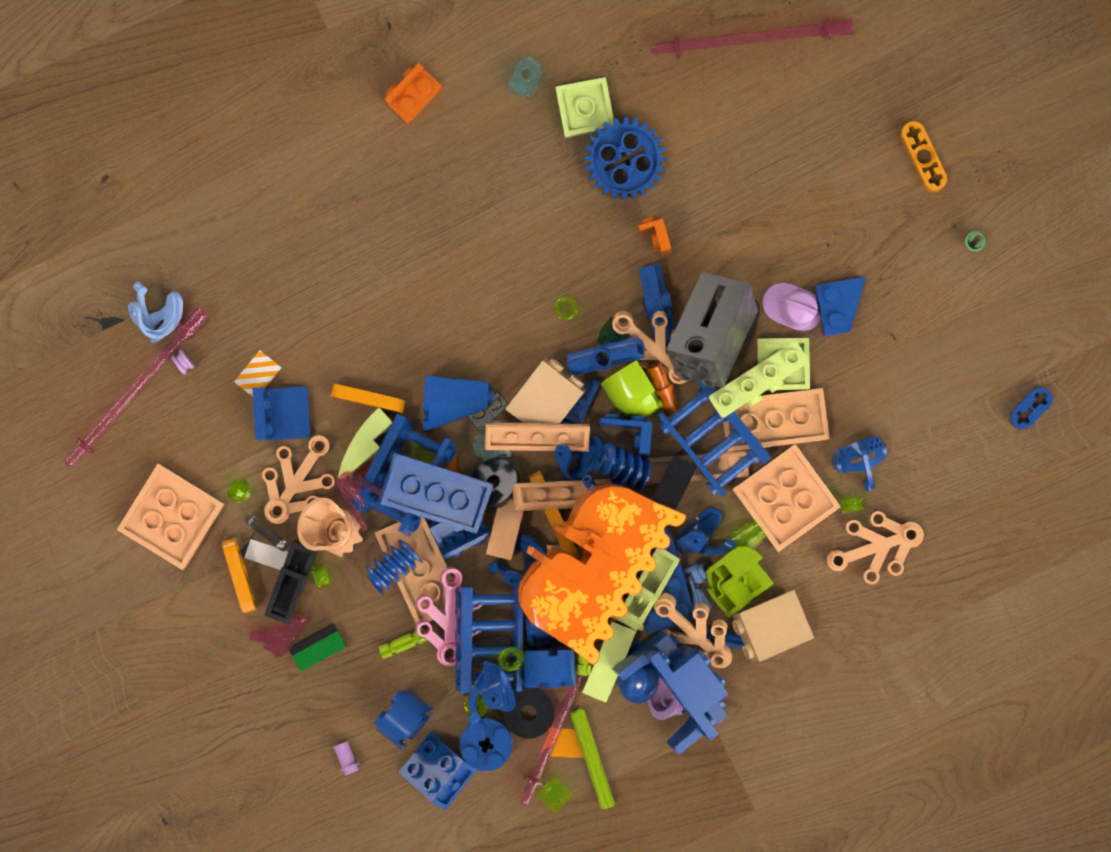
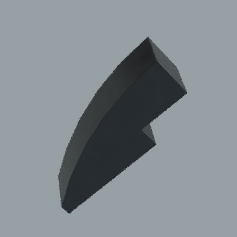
M674 455L651 500L676 510L697 466Z
M292 541L264 616L289 625L319 550H309L300 541Z

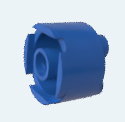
M571 648L524 650V688L576 686L574 650Z
M410 689L407 691L399 690L390 701L393 704L387 712H381L374 722L378 726L377 731L400 750L407 746L403 742L407 738L412 741L430 717L426 713H433L434 708Z
M489 716L482 717L480 721L473 725L471 723L468 724L460 739V751L463 759L472 768L480 771H493L504 765L510 757L513 746L512 735L507 726L501 720ZM486 737L490 738L491 744H494L488 750H484L483 745L479 743V741H484Z

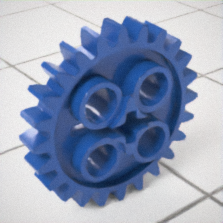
M624 116L622 124H620L615 117L613 118L612 126L604 121L605 130L602 131L599 128H595L598 136L588 137L593 142L592 146H584L586 150L590 151V155L583 156V159L590 161V164L586 165L584 169L592 170L593 172L587 178L589 180L597 179L594 184L595 188L604 186L602 194L605 195L611 190V198L613 199L617 197L618 193L621 194L622 200H626L627 193H630L632 199H636L637 191L642 195H646L644 187L647 186L654 189L651 181L653 179L661 180L656 174L657 171H665L663 167L659 166V163L666 161L667 158L660 156L659 153L666 150V148L657 146L662 138L652 137L656 131L655 129L646 131L647 122L642 123L639 127L638 118H634L632 123L629 124L628 117ZM631 133L635 136L636 143L632 148H626L623 140L627 134ZM606 146H610L614 151L613 157L608 161L603 160L601 157V151ZM641 146L645 147L644 151L629 157L627 165L621 162L610 170L605 171L604 168L607 165L622 158V152L630 154ZM644 156L648 160V166L645 170L639 171L636 168V160ZM618 169H623L626 173V178L621 183H616L613 179V174Z

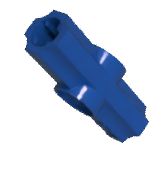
M660 264L651 265L638 270L644 292V307L647 318H650L654 341L655 327L652 324L653 314L657 311H663L667 314L668 323L665 327L666 343L671 340V332L675 329L671 314L673 313L669 292L665 288ZM662 317L655 319L658 323L665 321Z
M639 336L615 342L606 341L599 346L569 353L566 364L569 372L575 376L596 370L605 371L612 366L643 359L645 357V346ZM602 352H604V353H606V354L608 355L609 360H607L606 358H604V356L602 355Z

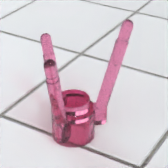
M349 471L344 472L335 481V487L340 491L339 495L348 505L362 530L366 531L367 526L351 499L354 498L361 506L365 505V501L359 495L362 490L361 485L379 496L382 490L365 481L359 474L354 476Z

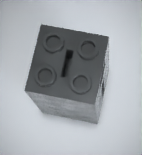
M701 272L666 349L676 376L685 381H699L708 387L717 386L724 388L758 312L750 283ZM719 287L725 288L721 298H716Z

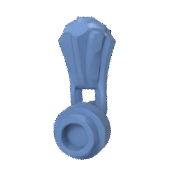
M696 562L690 567L685 568L682 572L686 584L691 585L694 606L698 603H704L709 607L710 611L711 605L698 584L707 580L708 575L706 571L709 569V566L705 562ZM690 572H691L692 574H690V575H689V579H687V578H686L687 573H690Z

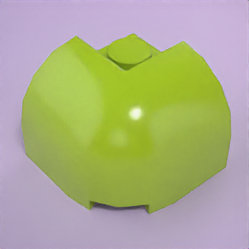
M637 360L601 383L614 405L613 408L620 415L631 419L632 416L647 417L663 407L662 402L654 392V387Z
M737 547L731 550L706 571L710 586L707 590L728 618L773 584V581L758 564L763 557L756 550L749 547Z

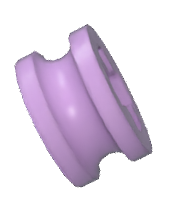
M180 349L178 351L179 354L177 356L172 355L171 359L185 375L187 374V369H194L195 366L185 352Z

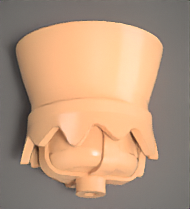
M317 498L307 504L299 517L297 526L299 540L309 550H327L339 557H343V553L353 551L355 543L363 541L359 534V530L362 527V523L357 519L359 514L341 509L331 499Z

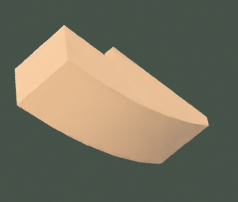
M514 498L507 501V505L497 508L486 552L487 555L512 560L524 511L515 510Z

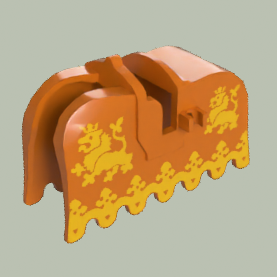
M604 483L589 488L576 501L567 521H562L561 524H553L551 527L585 549L583 554L577 559L560 548H553L547 554H544L529 546L526 553L535 558L536 561L525 572L519 583L518 602L530 622L573 649L590 664H596L600 654L594 647V641L597 639L607 641L613 637L614 631L608 624V619L611 616L622 618L627 614L628 607L622 601V596L626 593L637 595L641 592L642 584L636 578L637 572L641 570L652 572L655 569L656 561L650 555L651 549H666L670 545V538L664 531L667 525L681 526L686 519V515L656 503L621 485Z

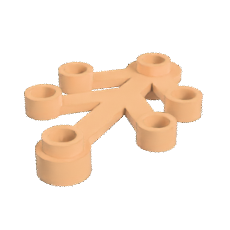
M620 311L614 315L612 325L617 333H628L632 337L639 336L643 340L645 357L640 360H659L665 365L662 367L670 381L676 384L687 382L676 376L669 355L666 352L665 327L668 323V316L665 312L657 311L653 314L652 324L655 327V342L633 323V316L629 312ZM662 317L665 321L658 323L655 319ZM626 318L628 322L620 323L619 319ZM675 329L671 332V338L674 334ZM639 362L641 368L650 366L647 362Z
M317 435L311 438L309 441L310 452L295 475L291 463L292 450L287 446H281L277 449L276 456L280 460L286 486L281 496L276 484L279 477L277 470L266 468L263 471L262 478L266 482L270 499L265 506L264 513L271 523L281 524L289 518L290 513L303 511L312 498H319L317 496H309L305 501L289 503L295 494L320 488L329 490L335 486V478L330 474H324L320 478L304 481L319 456L326 455L330 450V442L324 436ZM322 441L325 445L322 451H317L315 448L316 443ZM283 449H287L289 452V456L286 459L280 457V452ZM268 471L274 472L275 477L273 480L266 478ZM325 477L332 479V484L328 487L323 485ZM276 506L282 508L280 516H276L273 513V509Z
M880 511L873 512L869 518L873 526H882L896 534L886 538L863 527L857 520L848 521L845 530L849 535H857L872 543L845 553L839 550L832 551L827 556V565L833 571H842L849 562L876 553L869 569L863 573V580L867 584H875L879 581V571L889 549L900 544L894 560L890 561L887 565L889 574L898 576L904 570L903 563L910 548L917 547L923 540V530L917 523L907 522L901 525L886 518L885 514ZM876 514L882 517L880 524H876L873 521ZM851 523L857 524V532L852 533L849 530ZM909 530L915 532L913 540H909L906 536ZM836 556H840L843 560L840 566H836L833 562ZM893 563H897L900 566V570L897 573L891 570ZM871 571L876 576L872 582L867 580V574Z
M661 594L654 605L656 613L661 617L670 618L685 633L671 632L668 629H663L662 631L668 635L672 633L680 643L699 645L703 650L698 651L706 655L713 667L725 668L729 666L732 661V653L729 647L725 645L727 623L723 620H715L712 623L711 633L715 636L713 644L707 639L709 607L706 604L698 603L694 606L695 628L675 609L676 599L670 594Z

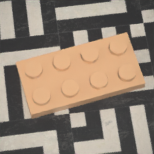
M823 388L762 396L763 399L750 407L747 403L735 410V413L764 448L830 439ZM728 421L723 423L725 438L734 429ZM742 441L741 443L737 442L726 452L749 450L750 448Z
M420 517V525L415 532H412L411 536L398 531L401 525L400 522L375 532L384 553L391 556V546L399 550L398 540L401 539L408 543L423 561L421 563L415 559L417 568L414 570L406 566L407 576L398 573L400 578L398 586L416 624L420 620L428 622L433 620L426 612H422L417 608L415 602L420 595L429 596L433 605L443 615L445 610V586L440 581V574L447 565L424 517ZM448 573L446 575V580L450 581L453 578L451 576V573ZM422 600L420 607L427 606L428 600Z

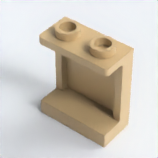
M546 358L540 363L507 406L506 410L522 423L560 424L580 397L586 392V389L583 387L584 382L577 376L572 374L570 377L562 371L564 367L555 359L548 360Z
M795 590L784 592L775 598L732 615L734 619L732 621L733 628L736 634L741 636L744 643L742 646L743 652L752 663L761 662L814 639Z

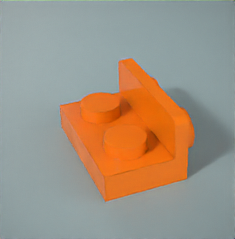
M420 63L415 67L411 65L404 72V79L398 85L393 84L385 93L387 96L385 98L386 105L408 125L443 89V86Z
M657 216L642 220V224L638 225L640 237L651 234L654 251H660L661 257L671 255V245L664 220H657Z

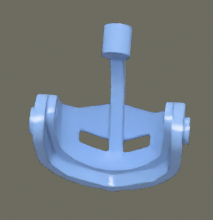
M138 281L133 285V289L137 292V302L129 303L128 312L133 323L150 338L152 343H156L169 335L179 324L183 312L182 297L177 291L171 292L167 295L166 304L160 311L148 314L144 297L147 288ZM163 320V324L157 330H154L160 321Z

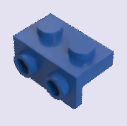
M483 518L477 534L437 521L428 524L445 559L457 557L465 549L473 545H480L491 536Z

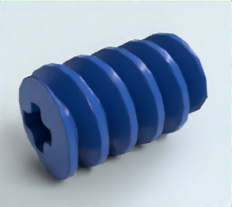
M610 442L600 448L593 461L594 471L597 472L601 468V474L605 476L610 471L611 479H616L619 475L618 480L620 483H624L628 479V486L633 487L636 484V489L639 491L644 489L651 474V462L649 459L641 458L638 454L633 455L631 451H624L622 447H615Z
M401 539L398 540L399 550L393 546L390 547L391 556L384 552L382 553L384 562L374 559L375 569L368 565L365 567L368 574L366 576L381 595L384 594L382 586L388 589L392 588L390 579L397 583L400 581L398 573L404 576L408 575L406 566L413 570L417 568L415 559L423 563L414 549Z

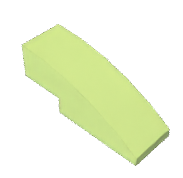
M378 408L364 422L350 443L338 474V479L344 483L378 453L380 446L376 443V440L390 429L393 423L381 408Z
M656 548L652 554L656 561L655 569L652 572L642 571L637 579L642 584L641 592L637 595L628 594L623 601L628 607L627 614L622 618L614 617L635 631L644 623L680 561L679 558L665 549Z
M611 621L610 626L613 628L614 635L610 640L603 641L599 650V660L593 665L582 693L603 702H607L618 677L612 668L626 658L636 634L635 630Z

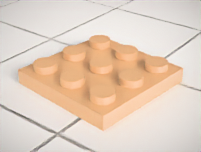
M796 444L732 489L777 552H780L841 507Z
M157 464L117 530L181 570H185L225 504L161 464Z

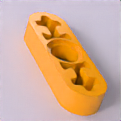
M915 121L909 122L901 130V140L924 188L929 192H938L946 185L947 175L923 125ZM909 128L913 131L918 130L919 134L916 136L918 143H921V141L925 143L918 146L915 150L911 147L916 144L914 138L907 137ZM918 151H928L931 156L930 162L927 164L920 163L917 160ZM932 164H935L936 167L931 171L935 177L939 176L941 178L938 186L935 183H929L928 180L931 178L929 170L924 173L922 169H927Z
M333 384L330 395L334 398L397 413H403L406 402L402 399L339 384Z
M236 538L222 541L224 554L242 612L246 613L256 610V601Z

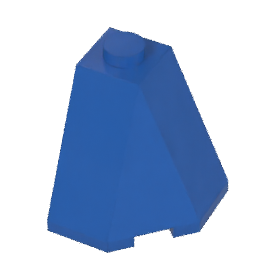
M425 376L423 400L425 419H423V430L431 431L488 410V404H493L494 389H489V382Z

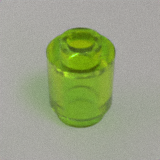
M754 520L751 523L747 522L728 537L737 543L735 548L749 547L754 550L763 543L762 540L767 536L760 525Z

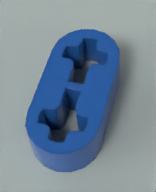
M1042 387L1030 391L1011 411L1009 420L1012 426L1016 429H1026L1032 426L1052 404L1053 398L1050 391ZM1035 393L1037 395L1043 393L1045 395L1043 398L1045 404H1038L1033 408L1031 405L1036 401ZM1028 409L1030 413L1025 417L1027 423H1018L1019 417L1017 412L1024 413Z

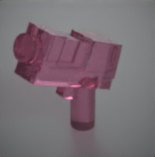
M293 614L289 625L283 623L278 630L275 627H271L268 633L252 630L250 640L267 643L263 648L272 652L274 658L278 659L293 644L292 641L300 631L302 632L307 626L305 623L308 619L302 614H299L297 617Z

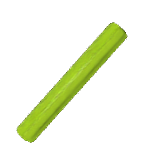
M576 709L570 712V716L600 808H611L615 805L585 711L584 709Z

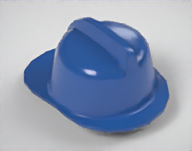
M641 641L633 644L629 648L626 658L646 642ZM651 663L646 664L624 681L618 676V686L625 699L632 703H643L654 695L660 677L656 667H653Z

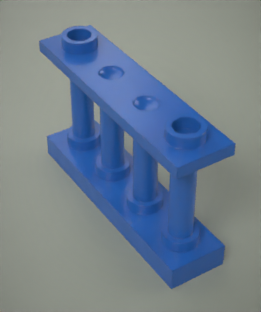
M699 382L698 385L701 387L698 390L699 394L669 418H666L661 412L658 415L661 421L657 424L666 435L672 433L708 478L709 482L706 485L715 496L720 493L724 497L727 493L722 488L752 463L760 461L764 465L772 457L735 411L721 418L717 410H715L713 416L684 439L679 435L674 426L705 401L708 403L710 401L709 396L718 391L715 387H708ZM728 421L734 428L730 431L731 434L699 459L690 446L720 422L725 423ZM744 441L750 448L747 451V455L715 480L706 467L734 444Z
M397 414L350 506L366 514L373 508L400 522L401 525L398 531L411 536L412 532H415L420 525V516L408 512L405 514L395 508L379 504L377 499L380 488L384 486L394 453L404 455L400 449L404 441L410 440L436 453L437 455L432 465L445 468L454 459L457 444L445 438L441 445L414 431L412 427L414 422Z
M467 585L457 587L455 690L461 693L471 692V686H474L481 673L472 670V660L475 657L511 656V672H506L513 690L522 692V685H524V671L522 669L523 610L518 602L519 586H512V594H476V592H473V587ZM512 604V620H475V618H472L473 607H476V605ZM511 630V646H475V644H472V633L476 631Z

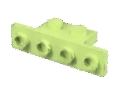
M794 341L724 386V388L710 395L709 400L720 417L724 418L747 403L750 407L763 399L761 394L768 389L773 393L785 384L782 380L808 364L809 360L799 344Z

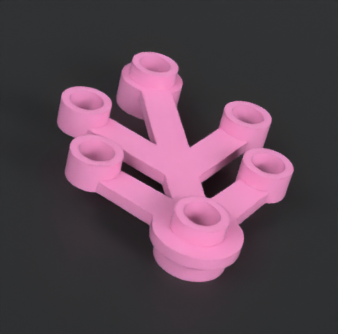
M446 567L440 574V581L445 586L444 615L433 605L432 600L427 595L418 596L415 602L420 611L426 612L444 629V640L432 631L431 624L426 620L418 621L415 630L421 637H426L437 648L436 655L441 664L453 666L456 660V588L462 583V574L455 567ZM448 573H453V579L447 581L446 575ZM427 599V606L420 607V602ZM476 605V607H473V611L481 608L482 605ZM422 625H428L426 632H420ZM476 631L475 633H472V637L474 635L479 634L481 631ZM453 649V653L450 656H445V651Z

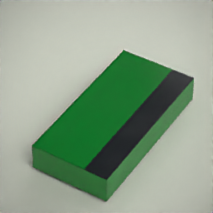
M334 624L293 646L289 651L302 672L346 648L347 645Z

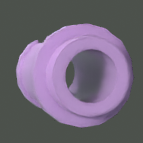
M349 741L333 747L342 768L340 772L343 771L346 776L359 771V762L356 763Z

